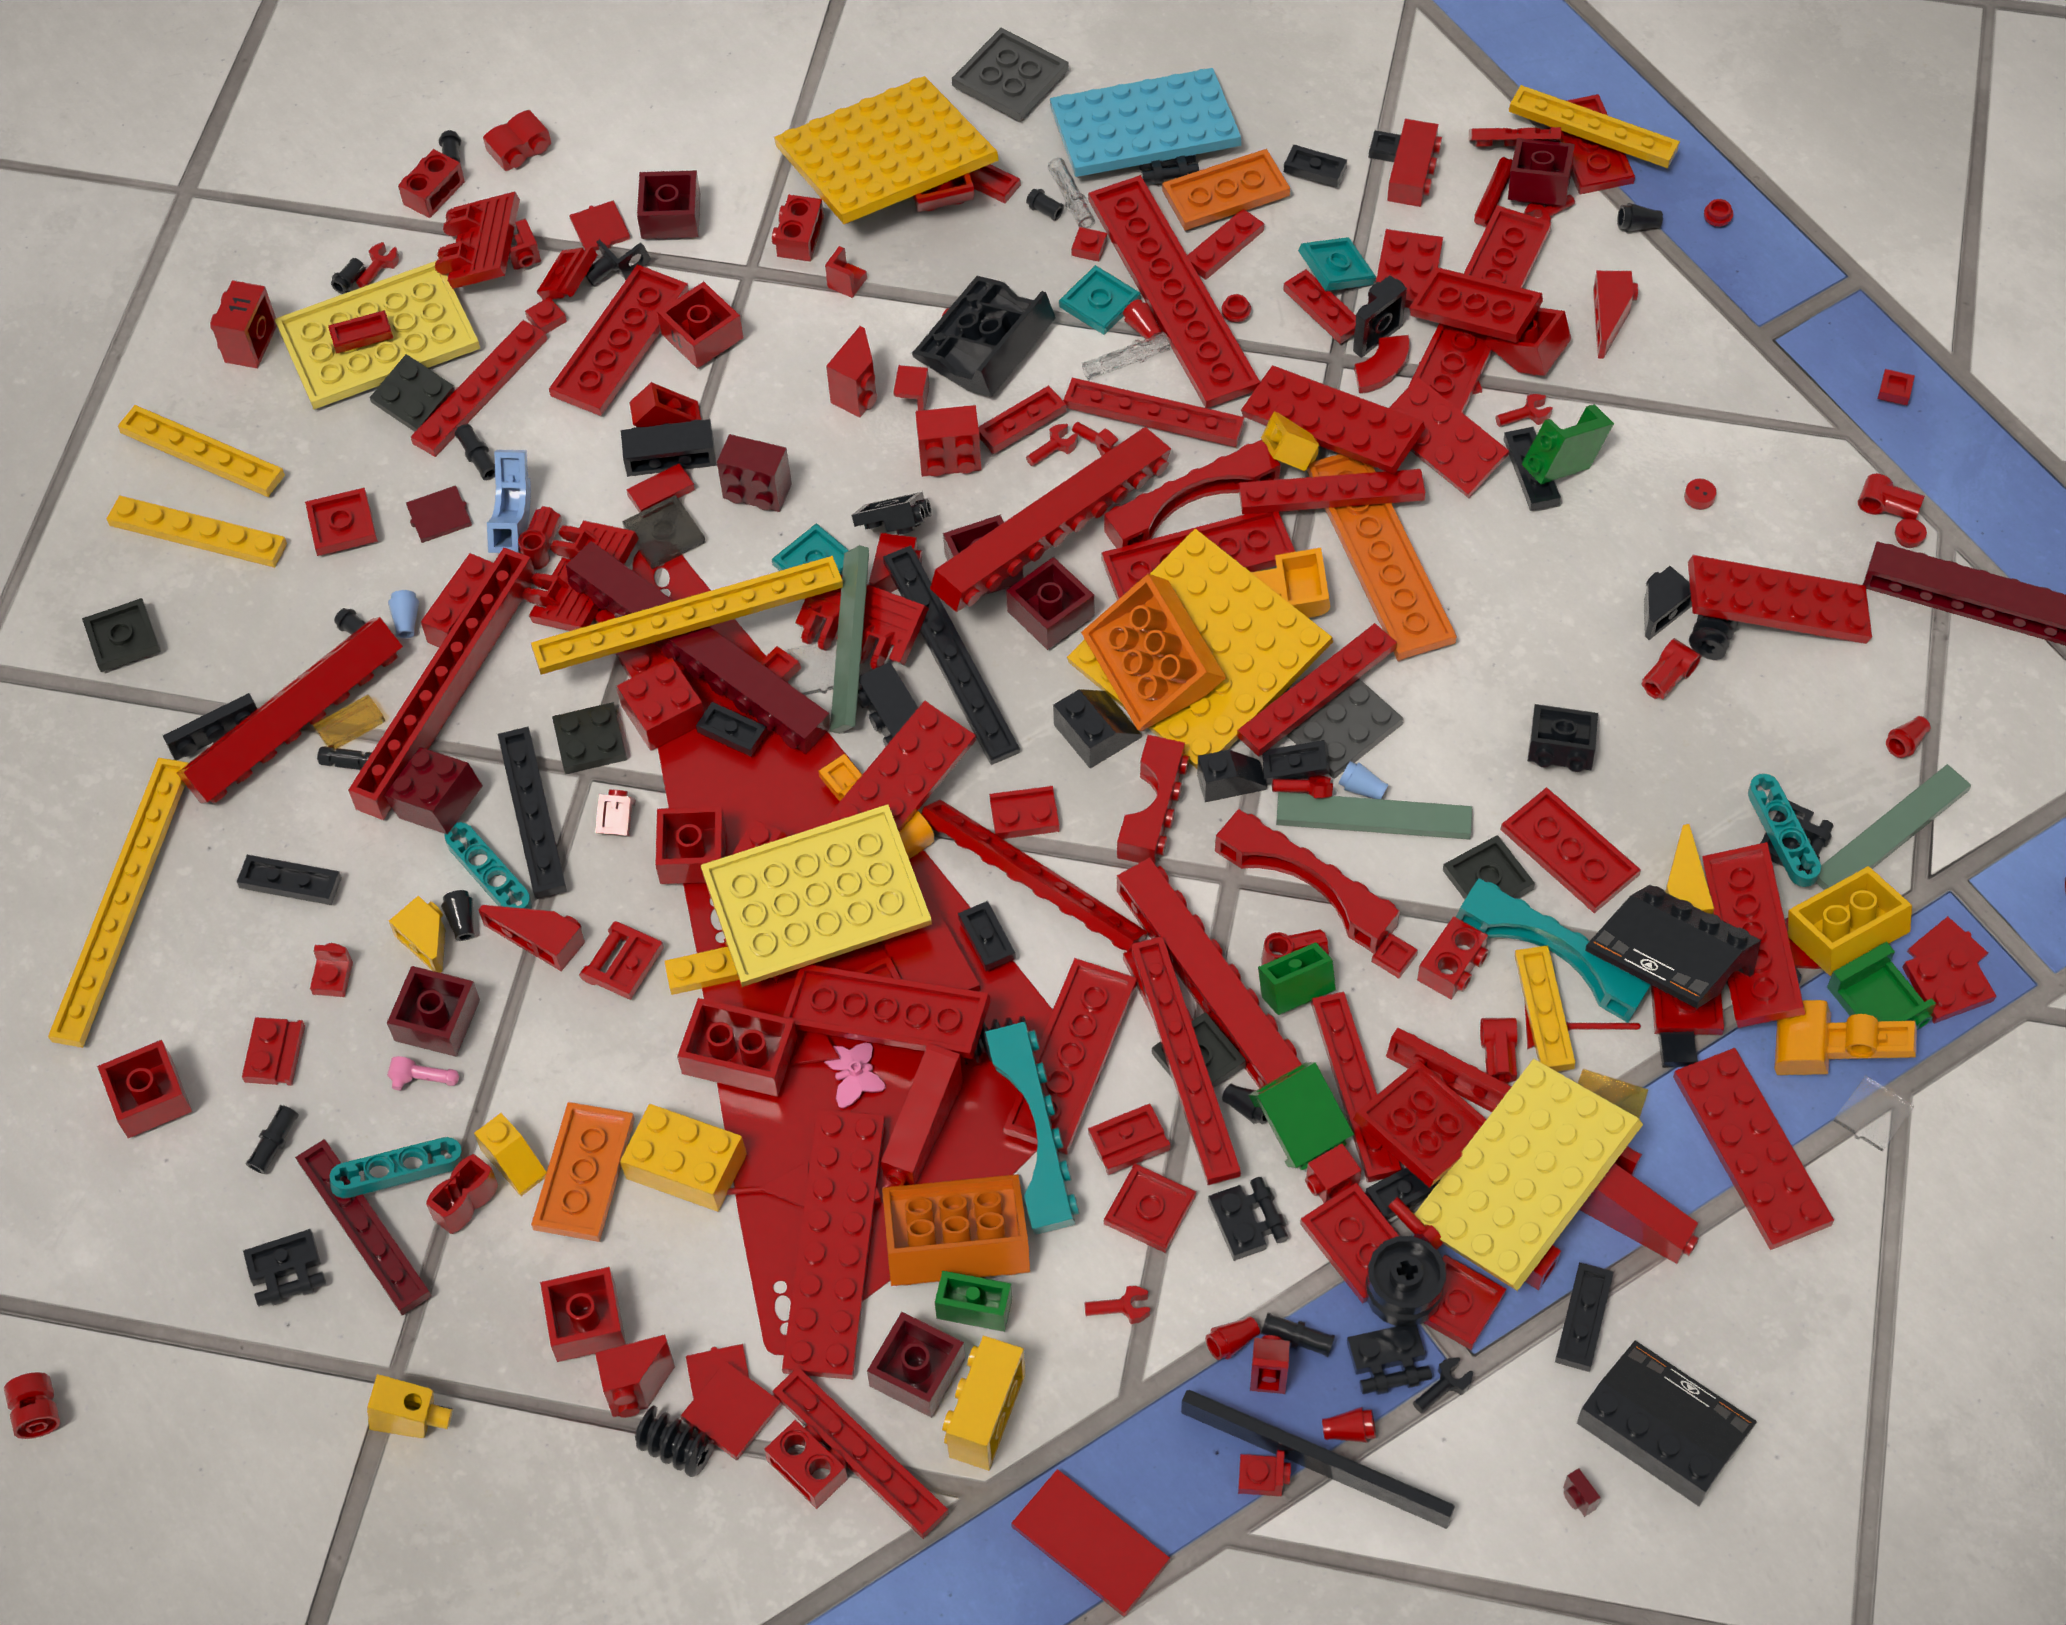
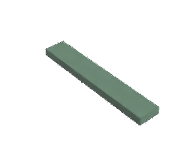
M861 545L844 553L843 588H841L830 732L838 734L856 725L869 548Z
M1948 764L1945 765L1822 864L1816 883L1825 890L1867 866L1873 869L1970 790L1971 784Z
M1278 792L1276 825L1469 840L1471 837L1472 806L1343 796L1313 798L1309 794Z

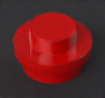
M1715 199L1705 207L1704 219L1709 224L1721 227L1732 221L1733 210L1730 203L1726 200Z
M1240 294L1228 296L1222 304V315L1231 322L1244 321L1251 313L1250 303L1246 297Z
M1903 519L1898 522L1895 528V536L1898 543L1906 548L1917 547L1925 540L1927 535L1926 527L1916 519Z

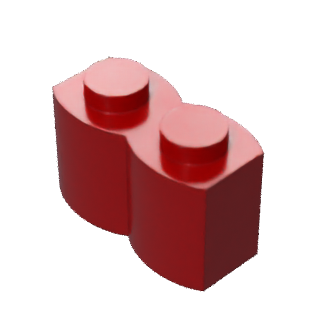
M531 110L518 113L506 124L494 127L483 136L486 151L504 171L521 166L528 157L543 153L551 145L548 129Z
M475 1154L460 1161L454 1168L450 1179L436 1186L427 1199L426 1205L433 1221L450 1234L461 1230L472 1218L474 1210L485 1205L495 1194L498 1183L492 1168Z

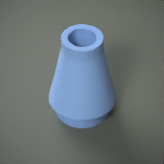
M395 591L391 594L388 605L396 629V636L399 638H411L415 635L414 628L419 600L412 591Z
M1351 761L1338 783L1345 787V791L1373 799H1381L1388 787L1387 783L1380 780L1360 762L1355 764Z

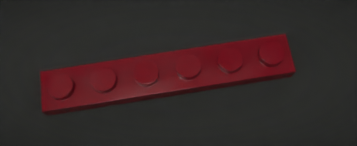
M323 1139L296 1156L298 1164L401 1316L432 1297L364 1195L341 1198L332 1193L329 1175L331 1170L336 1165L341 1164L327 1141ZM347 1176L340 1177V1181H343L344 1185L350 1184Z

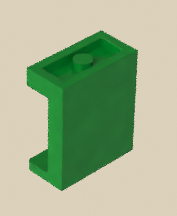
M1595 404L1586 406L1575 426L1561 429L1551 419L1545 420L1526 454L1522 466L1540 484L1590 469L1614 423Z
M1887 941L1833 971L1827 988L1849 1016L1867 1014L1874 1016L1878 1022L1915 1021L1917 1030L1927 1025L1933 1018L1931 1014L1936 1006L1935 1001L1931 998L1924 1002L1891 962L1895 951Z
M1305 1062L1249 1094L1254 1107L1261 1108L1288 1159L1285 1160L1287 1167H1299L1300 1170H1304L1309 1162L1316 1159L1323 1152L1330 1151L1342 1143L1346 1146L1345 1140L1354 1135L1316 1062Z

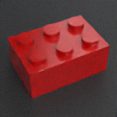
M698 998L677 1055L681 1073L778 1097L798 1039L795 1021Z

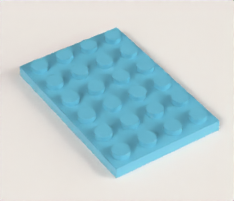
M1213 68L1199 69L1193 72L1172 74L1166 77L1145 79L1139 82L1118 84L1112 87L1091 89L1085 92L1064 94L1050 98V107L1075 177L1148 164L1156 160L1164 161L1175 159L1178 156H1190L1241 146V135Z

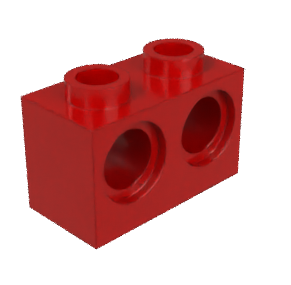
M433 149L426 157L420 160L408 176L401 180L398 188L403 205L431 218L459 189L465 180L460 162Z
M788 194L785 206L781 205L779 210V226L774 227L772 232V244L776 245L777 257L811 262L824 221L822 199Z
M1453 916L1420 963L1417 981L1452 1000L1458 990L1463 992L1472 978L1470 972L1474 966L1480 967L1485 961L1489 952L1486 949L1488 935ZM1458 945H1466V946H1468L1470 949H1468V950H1463V949H1460V948L1457 947V946H1458ZM1448 969L1453 974H1444L1440 970Z
M794 1420L764 1449L767 1462L806 1500L818 1509L848 1480L844 1467L847 1463L835 1449L832 1448L828 1451L820 1444L822 1441L821 1437L810 1425L803 1427L798 1421ZM793 1445L805 1447L804 1451L799 1455L787 1453ZM825 1468L830 1471L829 1475L824 1479L812 1477L813 1473L818 1469Z

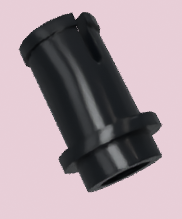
M444 131L438 140L439 145L442 147V153L460 162L459 146L461 145V138L455 131Z
M1034 188L1027 196L1026 203L1030 209H1037L1051 217L1052 220L1056 221L1063 213L1064 205L1045 195V191L1042 189L1037 190Z
M352 258L339 273H334L331 281L333 289L341 294L350 292L353 289L352 284L366 270V267H362L364 265L363 262L357 258Z
M341 609L334 619L340 631H347L351 635L366 624L365 621L356 616V612L353 609Z

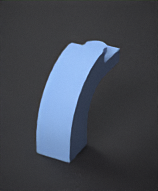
M496 450L494 452L496 495L493 515L487 522L488 553H500L503 547L519 553L518 539L523 532L527 531L530 515L531 480L528 477L527 450Z

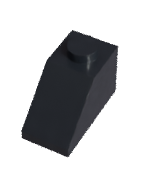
M1671 566L1661 573L1655 572L1646 582L1644 627L1645 637L1648 640L1652 639L1692 607L1690 582Z
M1232 750L1198 756L1197 777L1205 802L1267 790V784L1258 759Z

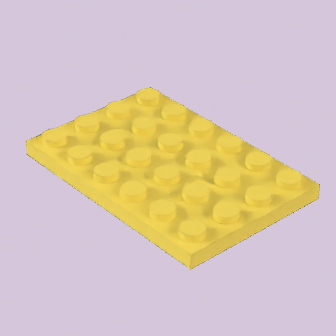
M436 261L274 319L313 409L379 386L405 354L429 368L481 349L454 289H452L447 281V275H440V273L435 271ZM385 310L393 335L392 339L336 354L328 325Z
M888 804L700 865L742 987L932 925L930 914Z
M1533 1058L1464 1148L1462 1157L1441 1178L1414 1215L1424 1225H1432L1441 1235L1440 1240L1445 1246L1518 1291L1643 1124L1636 1116Z

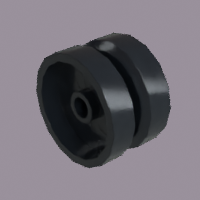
M1397 1236L1384 1241L1373 1252L1367 1269L1365 1292L1366 1300L1372 1312L1384 1322L1398 1327H1413L1426 1322L1438 1310L1446 1282L1445 1263L1439 1251L1427 1241L1414 1236Z

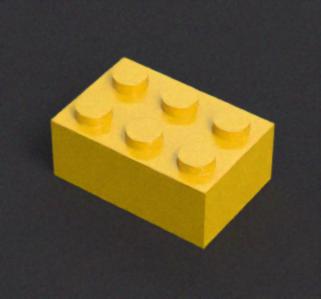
M1867 866L1789 909L1788 937L1831 976L1833 971L1886 941L1891 943L1909 933L1911 929L1912 904Z
M649 1103L620 1160V1164L628 1180L719 1212L727 1196V1191L731 1188L747 1152L742 1136Z
M983 1335L979 1347L974 1345L971 1349L967 1366L971 1367L967 1379L961 1378L955 1392V1398L958 1399L954 1411L949 1410L947 1412L942 1431L946 1432L944 1443L948 1445L949 1458L990 1471L1025 1377L1024 1348Z

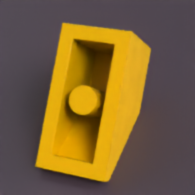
M1275 411L1273 412L1261 439L1268 447V451L1273 459L1306 471L1309 463H1313L1318 455V442L1311 433Z
M417 896L389 920V924L394 936L432 971L441 973L443 972L446 932L441 920L443 913L433 902L430 901L427 904L422 898Z
M502 1113L474 1132L480 1150L520 1196H523L545 1179L546 1170L522 1135Z

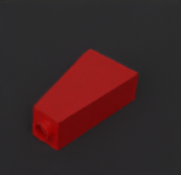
M928 1043L881 1160L883 1176L891 1183L899 1186L904 1184L915 1185L963 1085L960 1054Z
M1615 1163L1579 1209L1678 1264L1683 1254L1691 1255L1699 1240L1694 1235L1698 1222Z

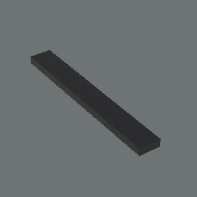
M910 545L883 556V563L901 597L923 604L929 608L920 632L972 731L976 735L989 763L993 765L1019 754L1020 748L946 609L940 598L930 590L931 581L912 546Z
M1187 1390L1182 1399L1181 1413L1273 1454L1277 1455V1450L1284 1451V1458L1445 1529L1449 1526L1455 1508L1452 1503L1194 1391Z

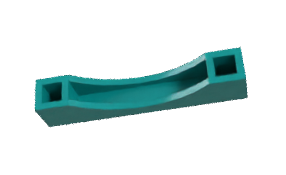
M1478 878L1456 915V918L1487 934L1488 938H1511L1539 946L1548 945L1549 951L1569 963L1582 976L1601 1008L1629 1023L1650 987V984L1585 951L1589 941L1584 935L1568 930L1561 926L1553 917L1542 915L1530 908L1529 904L1525 901L1515 899L1502 892L1494 883L1485 882Z
M1025 1022L986 1031L995 1069L1007 1078L1024 1096L1035 1121L1038 1140L1037 1161L1032 1180L1024 1195L1032 1230L1035 1235L1076 1225L1074 1215L1079 1214L1075 1194H1068L1066 1182L1071 1181V1175L1067 1161L1061 1162L1058 1149L1063 1148V1142L1059 1128L1053 1129L1050 1116L1056 1115L1051 1095L1045 1096L1042 1083L1048 1082L1043 1062L1037 1063L1034 1051L1040 1050L1036 1031H1029Z

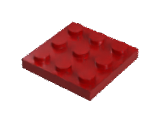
M1419 1060L1360 1108L1353 1118L1357 1124L1429 1188L1441 1179L1462 1157V1151L1486 1121L1479 1112Z

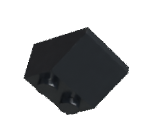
M1078 689L1053 704L1054 726L1090 769L1142 738L1140 731L1137 730L1106 691Z

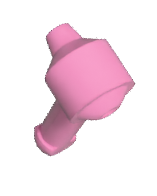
M400 1056L391 1059L387 1074L392 1080V1088L394 1090H401L404 1084L412 1081V1078L446 1083L448 1086H454L459 1080V1074L456 1070L419 1066L413 1060Z

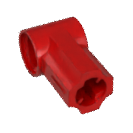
M1876 473L1866 478L1858 499V506L1868 514L1876 515L1885 511L1906 519H1916L1925 496L1893 486L1890 478Z
M542 506L540 509L535 510L527 531L523 532L518 539L520 553L531 557L534 570L542 569L549 563L550 545L562 522L561 515L550 507Z
M1674 638L1664 648L1659 661L1642 679L1641 685L1652 698L1664 699L1683 677L1687 679L1694 672L1702 655Z
M1318 929L1289 936L1281 932L1269 934L1264 941L1261 965L1315 942L1329 955L1328 940L1325 932ZM1272 952H1279V953H1281L1282 955H1276V954H1273Z
M1481 1018L1480 1041L1481 1047L1485 1048L1486 1073L1507 1084L1516 1081V1018Z

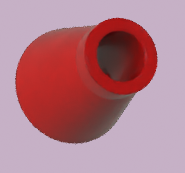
M1137 299L1123 310L1125 323L1143 336L1149 344L1161 338L1163 332L1159 328L1148 303H1143L1141 299Z
M1917 716L1913 720L1891 730L1886 739V746L1889 752L1898 758L1913 755L1926 733L1931 729L1929 721L1922 716Z
M1248 1316L1239 1321L1211 1328V1333L1206 1335L1205 1340L1210 1353L1215 1359L1221 1360L1225 1358L1229 1360L1248 1342L1260 1335V1329L1255 1319Z
M1363 1407L1330 1418H1322L1325 1440L1333 1439L1367 1443V1439L1376 1438L1372 1409L1364 1410Z

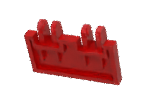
M515 191L457 206L454 209H448L446 212V222L443 226L444 233L452 237L457 235L456 243L448 244L438 249L435 271L440 273V275H447L449 273L447 281L452 289L505 276L520 199Z
M584 520L579 528L567 525L561 526L558 533L560 537L569 542L553 540L550 550L554 554L566 558H561L552 575L536 572L531 578V582L535 586L548 591L527 587L522 594L528 602L536 604L529 614L531 621L536 624L567 631L590 626L600 608L584 592L578 593L569 585L566 564L590 541L622 564H625L639 540L635 531Z
M867 584L860 664L865 663L875 640H877V646L870 660V667L872 669L884 665L892 646L893 649L889 659L905 666L929 608L923 604ZM841 588L805 598L795 624L804 628L801 634V641L803 643L812 644L822 622L826 621L820 633L818 647L824 651L830 648L838 631Z

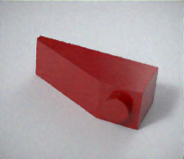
M1596 270L1593 299L1598 359H1604L1630 313L1632 301H1637L1638 283H1633L1632 271Z
M482 905L478 909L484 926L559 971L566 967L585 943L581 930L582 926L576 919L568 915L563 917L555 911Z

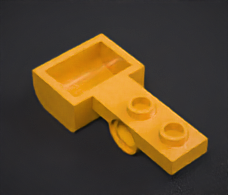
M1321 547L1275 555L1277 568L1251 572L1308 618L1321 616L1330 610L1331 606Z
M845 754L819 770V777L839 801L862 776ZM919 811L899 832L909 859L934 843V833Z
M1803 1000L1805 1015L1777 1020L1774 1063L1777 1075L1828 1074L1829 1059L1916 1057L1917 1026L1915 1021L1878 1022L1874 1016L1855 1014L1849 1016L1847 1022L1831 1023V1012L1828 1003L1824 1000Z

